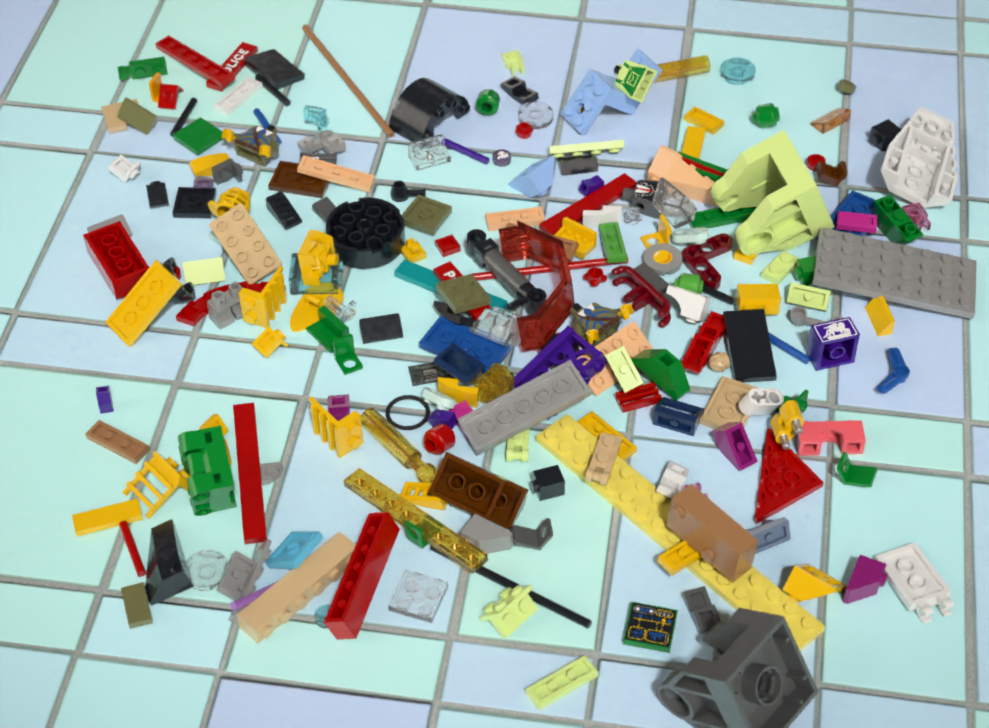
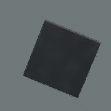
M178 187L172 212L173 218L211 219L212 212L208 207V202L210 200L215 201L216 188Z

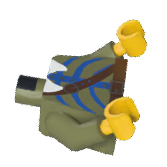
M269 125L266 129L253 126L248 131L240 134L234 133L230 129H223L221 138L226 139L229 143L234 142L236 154L242 158L266 167L272 157L279 155V143L276 137L278 130L273 125Z
M575 303L569 311L574 315L572 328L593 347L618 331L621 318L627 320L630 317L629 314L634 313L631 304H624L618 309H611L600 306L597 303H591L586 308Z

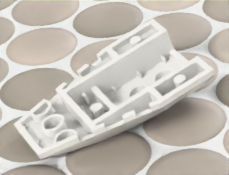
M920 106L887 148L881 172L890 192L922 208L949 205L952 202L958 180V173L955 171L957 160L954 158L956 147L953 145L955 141L953 122Z

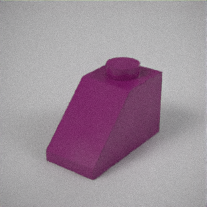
M728 422L712 431L720 452L738 471L758 462L742 422Z
M859 555L847 585L843 603L849 604L877 595L879 587H884L887 581L888 574L884 573L886 563Z

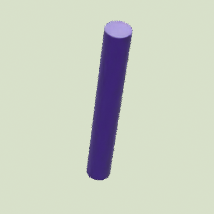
M443 137L440 140V144L487 165L490 161V158Z

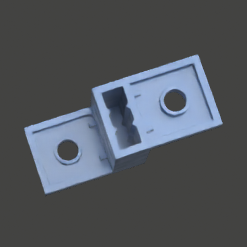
M636 49L629 60L658 71L651 86L662 71L654 61L639 49ZM590 68L560 114L580 134L585 135L605 105L632 115L640 102L629 98L615 85L616 78ZM584 105V111L581 113V107Z

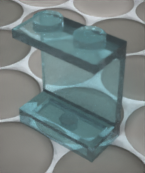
M292 253L289 272L290 294H338L339 286L343 285V276L340 273H344V261H340L339 253H335L339 256L338 265L331 266L329 272H326L320 278V285H303L298 253Z

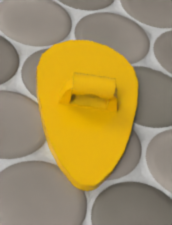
M321 283L309 288L300 298L291 315V331H304L307 327L319 321L318 309L324 305L332 313L340 308L344 297L341 289L329 283ZM330 291H338V294H330Z

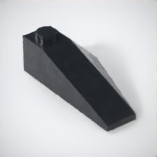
M172 519L151 528L145 589L149 603L152 606L194 586Z

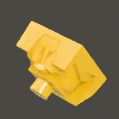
M309 229L297 255L303 285H320V278L326 272H329L331 266L338 265L339 256L335 253L332 236L321 231Z

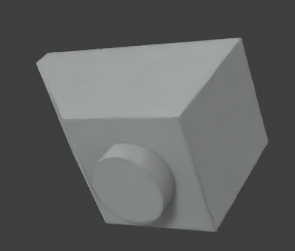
M474 514L460 531V545L467 551H472L478 555L511 550L513 547V533Z

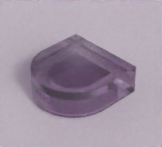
M196 177L193 181L194 188L213 187L214 179L210 177Z

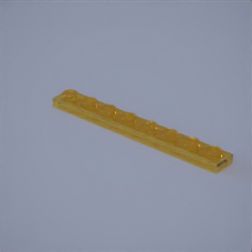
M357 469L344 479L345 487L380 511L389 512L393 520L405 527L404 522L406 520L419 527L423 531L425 542L473 574L488 561V554L362 469Z

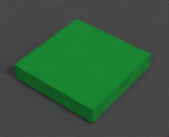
M200 117L173 134V139L198 156L223 140L221 138L223 131Z

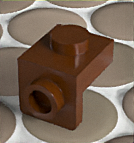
M821 161L816 165L818 179L838 186L848 173L845 161H841L836 167Z

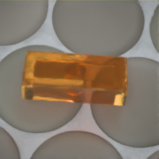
M837 108L810 122V125L824 134L850 120L851 110Z

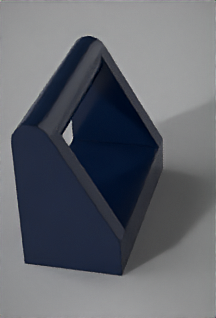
M454 343L442 351L433 361V363L466 386L477 384L481 380L486 368L485 364Z
M663 397L654 410L653 425L694 437L704 408Z

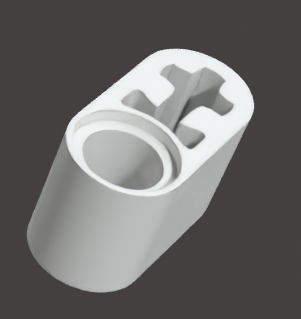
M775 388L751 389L739 401L738 405L740 411L748 416L770 415L783 403L784 397Z

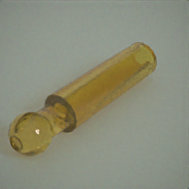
M707 55L657 64L662 71L654 83L710 72L709 58Z
M375 408L366 409L361 414L362 426L406 469L413 468L420 482L433 483L437 474L436 467L431 463H424L421 460V452Z

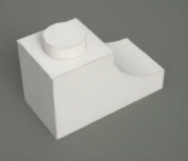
M668 285L666 293L677 300L681 308L680 315L685 316L686 321L697 324V321L705 320L711 297L674 285Z

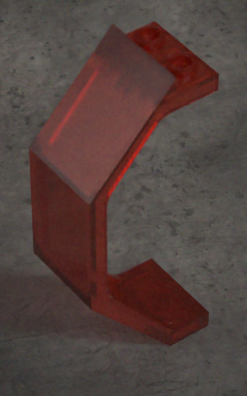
M517 220V226L498 229L503 256L509 262L532 259L557 271L561 279L560 284L538 312L532 315L517 317L522 352L541 349L547 344L571 314L569 311L575 304L563 241Z

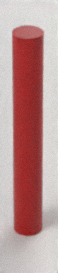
M122 521L119 523V527L137 576L143 577L146 575V570L128 522Z

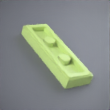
M584 655L525 689V694L535 707L541 710L598 677V671Z

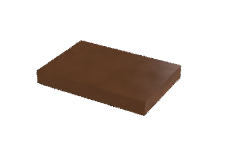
M279 161L268 184L269 190L323 199L330 181L297 172L299 163Z

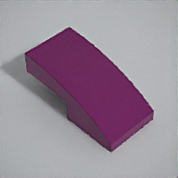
M349 394L328 396V412L337 421L350 414Z

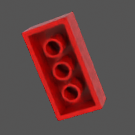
M118 221L83 234L87 252L116 300L127 296L149 269V266L121 222Z

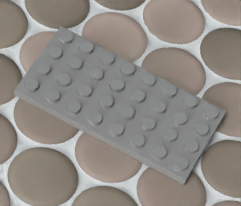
M820 227L812 285L872 298L883 296L886 301L973 319L976 302L977 261Z

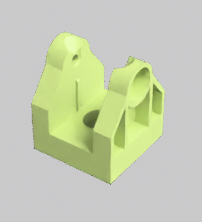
M785 130L741 152L723 177L713 184L710 191L713 200L725 212L738 208L757 207L750 217L735 231L738 246L744 255L751 256L762 252L792 250L817 237L820 227L827 229L835 227L815 181Z

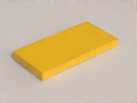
M155 260L105 323L126 345L131 347L180 288L182 283L161 262Z

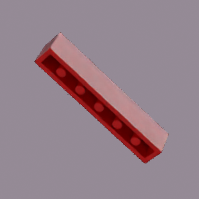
M389 512L368 514L324 620L325 625L337 640L357 639L400 530Z

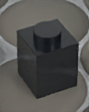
M558 465L533 471V480L530 481L532 493L537 494L539 501L565 495V480Z

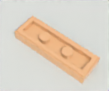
M541 206L485 213V220L488 231L504 230L507 223L522 227L536 226L545 221V216Z

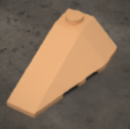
M661 145L648 170L647 180L668 181L669 195L718 206L710 192L715 182L707 176H701L695 171L696 167L693 164L689 166L682 160L683 156L678 152Z

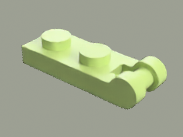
M530 428L507 439L506 462H513V460L528 462Z

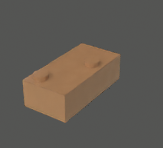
M692 484L672 497L666 526L686 541L695 551H698L704 561L714 566L732 583L752 568L758 540Z

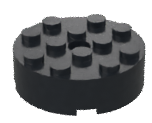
M372 197L358 198L359 201L352 203L346 201L340 204L329 214L326 221V234L333 237L335 253L338 254L341 264L361 270L379 267L392 262L401 253V249L405 245L404 218L401 216L400 210L388 201Z

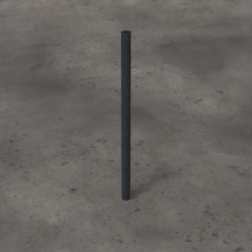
M433 542L430 547L431 551L505 588L510 587L513 589L520 585L436 542ZM532 590L528 593L533 602L587 629L590 628L592 620Z

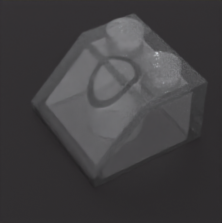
M494 306V308H486L472 326L470 332L504 346H521L529 323L523 321L524 317L514 313L509 315L505 313V309Z

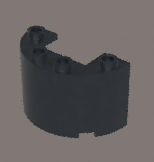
M420 78L412 82L399 96L398 101L400 103L397 109L392 110L389 127L396 134L423 148L434 139V124L454 109L455 118L459 120L470 111V105L467 99L431 79Z

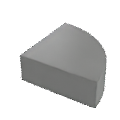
M282 462L260 464L262 486L268 485L280 477L283 471Z

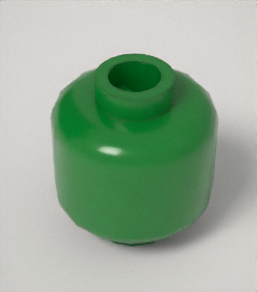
M492 89L481 91L476 101V108L479 113L491 116L498 111L500 105L498 93Z
M773 103L758 105L756 112L752 113L754 123H758V126L762 129L774 127L777 125V121H780L778 106L775 107Z

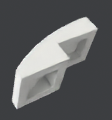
M603 205V211L583 210V226L590 229H599V224L618 222L620 224L622 221V206Z
M669 461L656 492L672 499L673 496L681 491L689 469Z

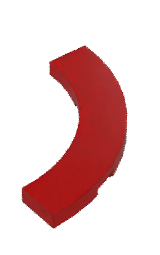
M248 281L237 283L243 288L261 293L268 282L261 281V283L248 284ZM229 284L207 291L199 299L189 302L176 315V320L190 326H195L208 314L207 301L212 299V293L217 290L222 292L229 290Z

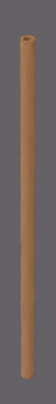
M307 24L303 25L302 30L389 138L394 137L395 133L323 43Z

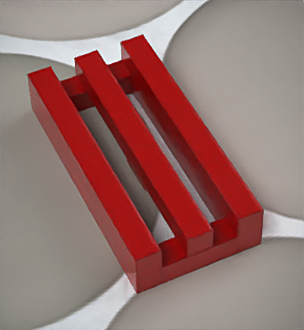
M654 382L638 386L627 393L623 391L615 392V400L622 413L658 404L662 399Z

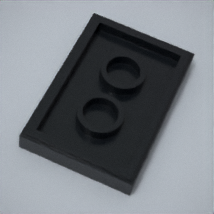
M275 49L245 57V63L274 88L305 79V74Z

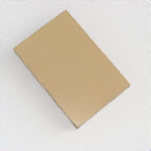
M722 376L700 418L699 424L717 429L728 422H742L745 428L750 416L743 414L738 404L751 389L758 387Z

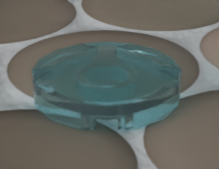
M729 58L722 62L720 66V76L731 84H746V81H752L755 77L756 69L754 64L744 58Z

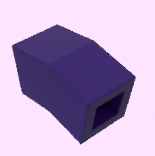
M598 175L582 180L579 191L587 196L604 186V180Z
M109 385L96 387L100 414L114 412Z
M434 410L428 417L432 427L437 424H445L453 429L458 422L455 412L447 410Z

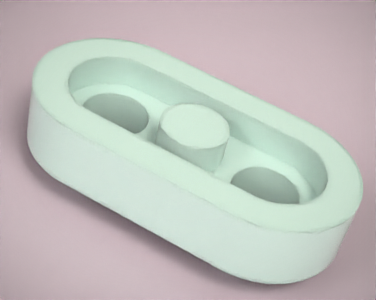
M683 228L673 231L671 236L673 242L678 245L690 242L703 244L709 238V232L707 228Z
M424 387L421 395L425 398V402L433 405L437 404L436 408L449 411V408L454 409L456 399Z

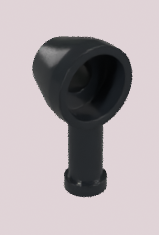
M400 180L393 183L390 191L391 199L395 202H404L409 197H417L418 194L426 197V188L408 189L406 184Z

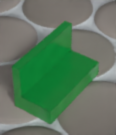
M324 305L318 309L319 321L307 327L306 331L328 352L332 353L334 352L333 340L348 335L349 327Z

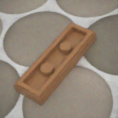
M98 420L85 433L88 440L136 465L150 451L149 445L101 420Z

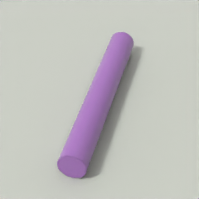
M275 583L231 602L232 610L236 611L249 605Z

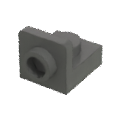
M231 158L212 167L213 180L217 185L233 177L239 183L243 181L241 165L239 163L236 164Z

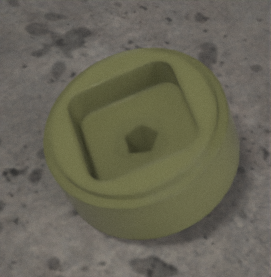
M840 79L837 85L842 93L853 94L856 89L854 83L845 79Z

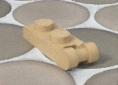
M601 432L589 468L586 471L585 481L592 482L594 480L600 482L601 485L607 486L622 444V437Z

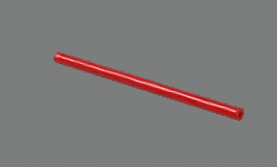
M628 256L627 262L607 263L606 258L516 269L522 275H532L628 263ZM491 271L472 273L477 281L497 279Z

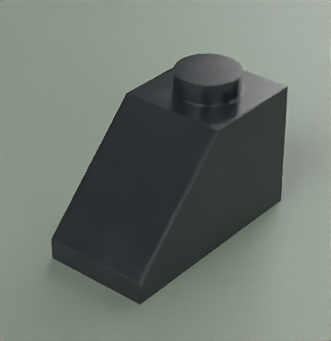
M887 119L871 128L869 141L880 151L886 152L889 144L902 129Z

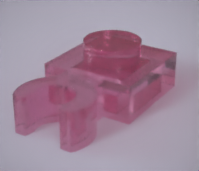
M920 202L902 206V209L920 231L922 226L930 230L931 222L927 219L928 214Z

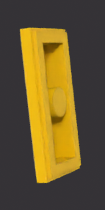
M883 296L873 298L866 305L865 310L877 336L891 335L895 320Z

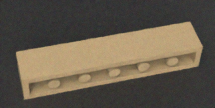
M339 531L308 556L297 569H292L237 614L239 628L257 644L263 639L269 638L280 625L287 623L291 616L297 611L304 609L309 601L321 595L332 582L340 579L346 570L356 544Z

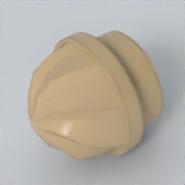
M715 352L709 358L710 368L713 371L724 372L730 367L728 355L725 352Z

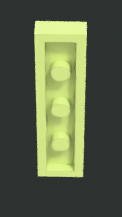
M624 140L558 145L548 147V154L553 155L554 158L565 157V153H572V156H581L583 152L590 151V154H601V150H609V153L620 152V149L625 146Z

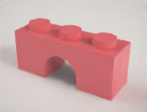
M862 420L804 421L802 426L803 433L800 435L795 433L798 456L820 455L823 442L837 444L841 455L842 452H847V455L863 454L866 442Z

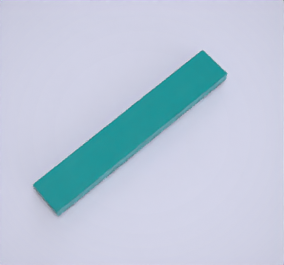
M404 259L394 271L395 277L439 294L436 290V283L440 281L433 274L432 270ZM487 293L491 297L490 307L493 309L491 316L498 318L507 307L508 301Z

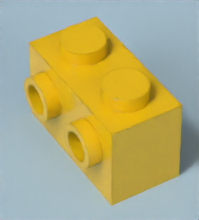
M737 284L735 298L737 310L764 309L765 315H779L781 295L778 284Z

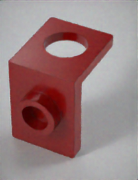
M160 83L158 108L176 110L178 91L183 92L184 89L179 85Z

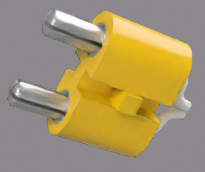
M794 400L786 401L781 405L779 414L776 413L770 421L776 442L782 444L785 450L790 448L789 441L795 435L793 429L798 435L803 433L804 419L798 403Z

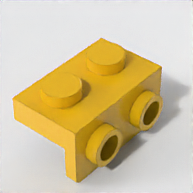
M567 217L562 220V228L554 235L578 242L579 247L575 256L584 259L597 244L596 231Z

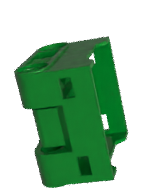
M221 425L179 434L178 448L185 473H190V477L187 479V490L194 515L203 516L237 507L233 492L235 487Z

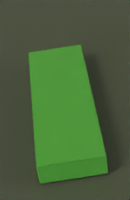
M618 222L599 224V232L607 263L627 262V253Z

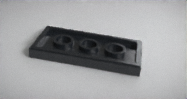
M764 309L723 311L734 380L743 383L776 381L777 374Z

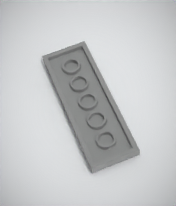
M569 360L457 420L477 455L592 394L572 361Z

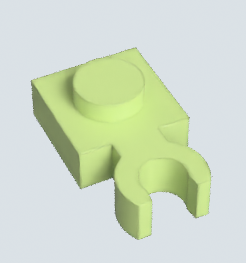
M519 50L502 53L503 63L506 69H511V75L515 76L516 71L524 75V61Z

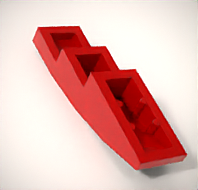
M711 311L706 322H703L682 360L684 370L696 374L702 372L725 332L722 314Z

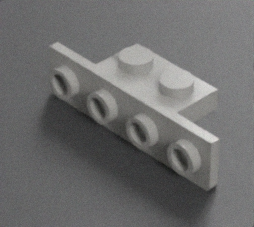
M267 539L258 547L253 560L235 550L231 554L216 591L234 601L255 592L256 586L254 583L259 579L264 570L261 566L271 553L269 547L272 541ZM245 607L236 611L232 610L228 621L233 622L237 618V614Z

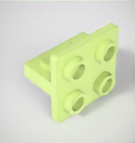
M518 585L513 589L510 587L504 589L499 594L500 598L496 602L493 601L483 608L484 613L479 616L480 620H490L502 638H507L538 609L528 595L533 587L531 585Z

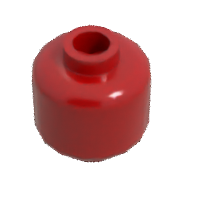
M437 424L424 434V446L432 454L442 455L455 445L454 431L448 425Z

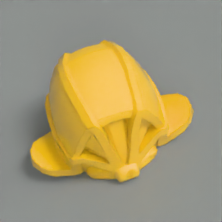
M233 187L220 195L218 203L210 200L208 207L215 216L220 217L239 203H242L250 214L251 196L243 189Z

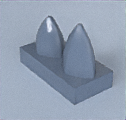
M785 517L777 520L764 519L762 526L755 529H746L758 540L755 554L791 540L789 520Z

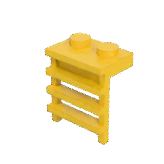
M278 267L261 293L242 287L239 292L243 321L264 328L270 327V320L274 321L276 318L275 312L280 313L281 303L286 304L287 293L285 292L282 273L283 267Z
M313 397L308 398L312 404L310 409L313 432L316 436L321 435L323 443L328 441L331 451L336 449L338 458L343 457L363 444L361 415L356 410L337 421Z
M156 451L152 454L154 457L149 462L146 461L144 463L145 467L140 472L137 471L135 473L136 477L131 482L128 481L126 483L127 487L122 491L126 496L133 491L150 508L145 514L148 519L155 514L179 486L187 490V479L190 477V474L185 473L184 469L179 470L177 468L179 464L172 457L165 458ZM149 470L168 488L164 494L145 477ZM140 480L159 498L155 504L136 487Z

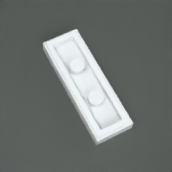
M248 76L215 103L214 110L226 116L231 115L263 88L262 82Z

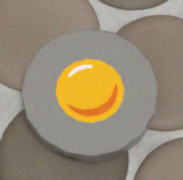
M658 243L651 245L645 250L643 263L659 276H665V273H670L671 275L680 269L682 254L673 245Z

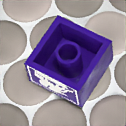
M850 317L811 325L806 354L811 357L810 362L815 371L854 363L860 333Z

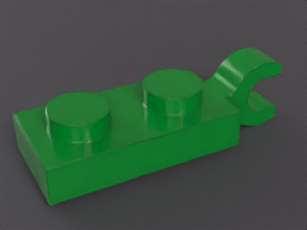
M165 56L129 61L130 66L117 67L119 80H125L129 76H132V80L154 77L157 72L161 76L168 75Z

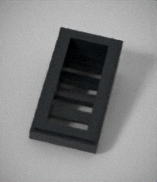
M282 191L266 198L268 211L285 230L302 223V219Z

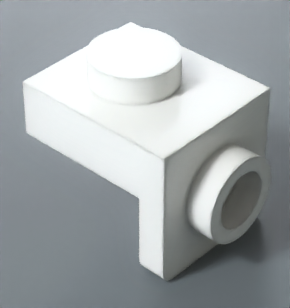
M120 155L109 165L108 170L126 183L138 176L140 173L138 169L141 163L137 161L133 164L123 155Z

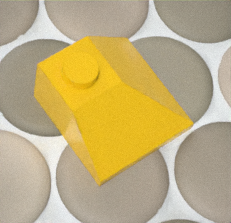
M807 563L794 566L783 591L789 593L788 597L800 603V601H807L844 591L847 585Z

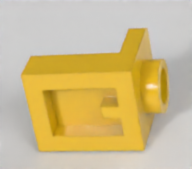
M269 326L252 343L266 358L281 344L286 348L289 344L284 341L286 336L278 328L274 331Z

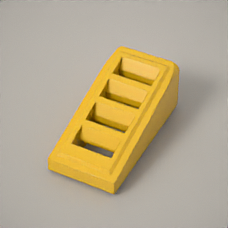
M405 482L399 498L400 502L437 510H445L448 503L434 495L429 496L430 493L428 492L432 483Z

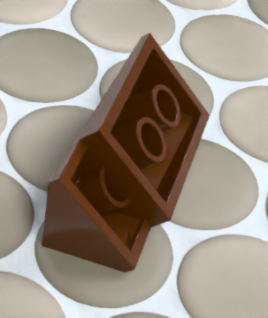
M446 452L428 493L473 515L477 514L511 530V527L525 506L529 489Z

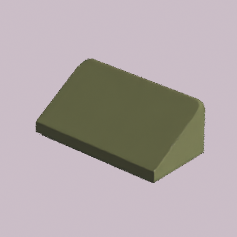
M127 97L124 98L117 114L119 119L146 135L155 127L157 116Z

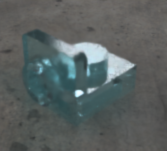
M305 105L303 109L305 124L316 125L318 133L323 131L325 127L327 128L329 117H327L326 109Z

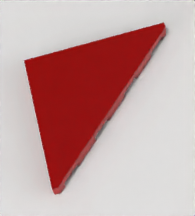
M770 428L767 429L755 524L762 522L764 519L822 488L824 483L790 448L785 450L782 444L776 442L773 431Z

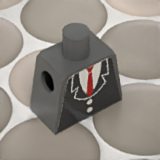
M638 180L635 189L624 188L622 199L632 201L633 212L659 219V215H662L668 197L669 182Z

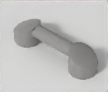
M801 306L792 308L790 313L792 322L797 326H811L826 322L807 317V310ZM836 316L832 318V320L842 319L844 317Z

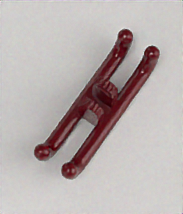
M621 265L612 269V275L614 276L621 273H626L630 276H620L612 281L613 286L628 284L632 288L631 291L625 294L623 301L627 304L633 302L632 308L634 311L650 304L658 311V316L663 318L658 322V326L660 328L666 327L671 320V304L669 300L632 267Z

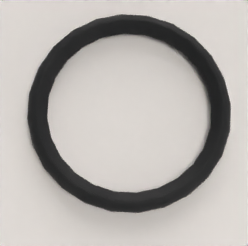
M403 395L393 399L387 405L385 416L393 427L401 430H413L427 422L430 416V408L420 397ZM412 399L423 404L426 414L418 424L402 426L391 419V407L400 400Z

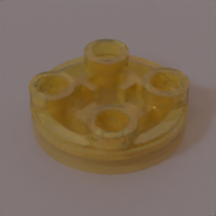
M494 363L482 377L475 381L474 386L479 388V399L487 404L512 391L515 378L510 369Z

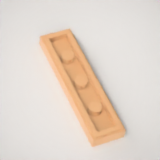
M303 155L297 169L299 173L370 193L375 181V175Z

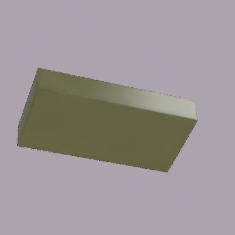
M144 582L121 587L129 628L132 629L153 623Z

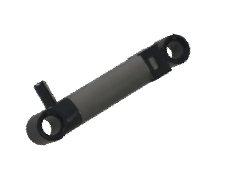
M480 229L470 230L467 233L468 254L474 256V260L482 268L486 266L517 297L516 300L507 304L508 309L512 311L524 304L527 313L531 316L543 315L546 311V292L536 288L499 252V246L491 238L486 240V233Z

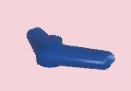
M896 347L888 349L892 372L877 387L879 393L886 394L900 383H904L909 376L910 369L906 366L900 350Z

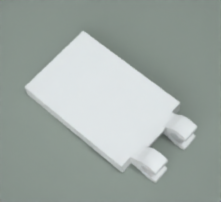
M915 542L875 556L874 560L886 563L884 573L888 574L887 581L909 611L916 609L922 624L932 621L929 616L933 614L932 606L938 605L939 612L943 617L952 614L950 608L954 607V603L949 598L951 590Z

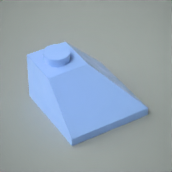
M552 155L531 164L511 180L508 185L529 198L537 195L542 197L553 184L555 158Z

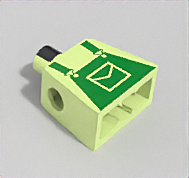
M626 60L623 65L618 64L614 68V74L617 75L615 85L629 98L642 103L658 71Z

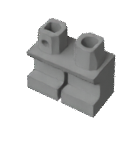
M236 281L229 284V290L225 292L217 290L212 293V299L207 301L209 319L220 330L234 323L235 319L238 321L243 318L239 292L242 287Z

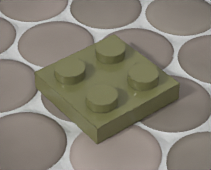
M418 194L401 216L404 218V225L434 235L452 213V206Z
M472 274L436 283L437 292L455 314L491 304V297Z

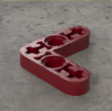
M722 233L706 239V242L703 244L688 246L682 251V262L692 274L700 276L701 280L704 281L703 284L717 290L721 285V275L708 260L729 252L732 249L733 238L729 234ZM703 248H710V249H712V251H709V252H708V251H704V250H702V249H703ZM701 266L705 267L706 269L698 270L697 267Z

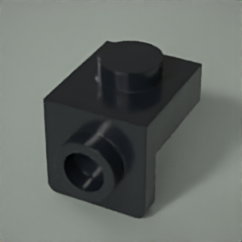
M153 181L150 185H146L150 209L169 206L165 182Z

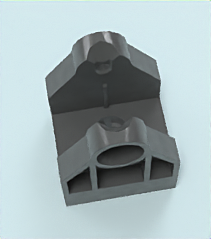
M745 608L737 609L725 622L715 624L702 638V641L713 647L712 661L693 657L681 670L672 671L660 683L656 691L659 700L670 713L683 719L694 728H789L819 692L785 617Z

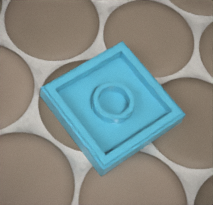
M291 531L265 563L269 568L297 569L324 537L320 531Z

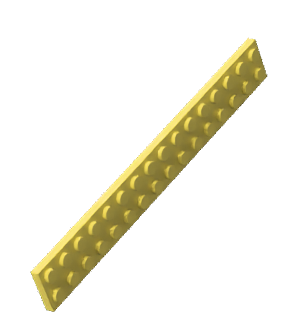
M568 414L536 435V442L665 551L684 541L666 526L671 499L656 492V486L619 456H617L607 486L601 485L600 482L594 480L592 482L585 481L586 471L589 468L598 439ZM703 558L686 567L735 610L745 608L784 616L800 651L825 630V625L797 602L790 599L785 592L753 566L733 583L714 566L704 561Z

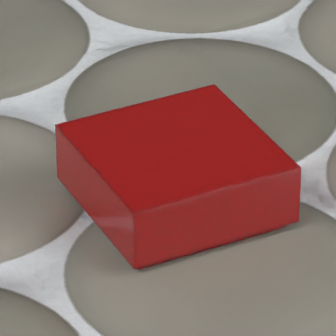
M453 234L435 240V246L442 257L461 252V246Z

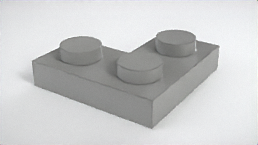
M323 130L320 134L304 137L303 140L297 142L298 148L306 153L323 148L328 154H333L346 149L345 141L331 130Z

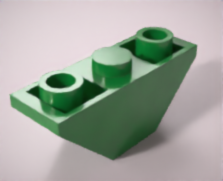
M891 194L874 200L880 229L890 242L908 243L923 237L924 234Z
M645 349L631 359L634 365L673 399L678 400L690 392L691 388L682 362L667 349Z

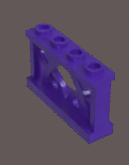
M568 325L509 383L512 390L548 372L550 366H559L571 360L588 385L591 378L596 373L601 372L607 362L601 351L593 347ZM576 343L582 349L575 352L572 345ZM581 355H591L593 358L585 366L583 362L588 361L587 358H579L577 360Z

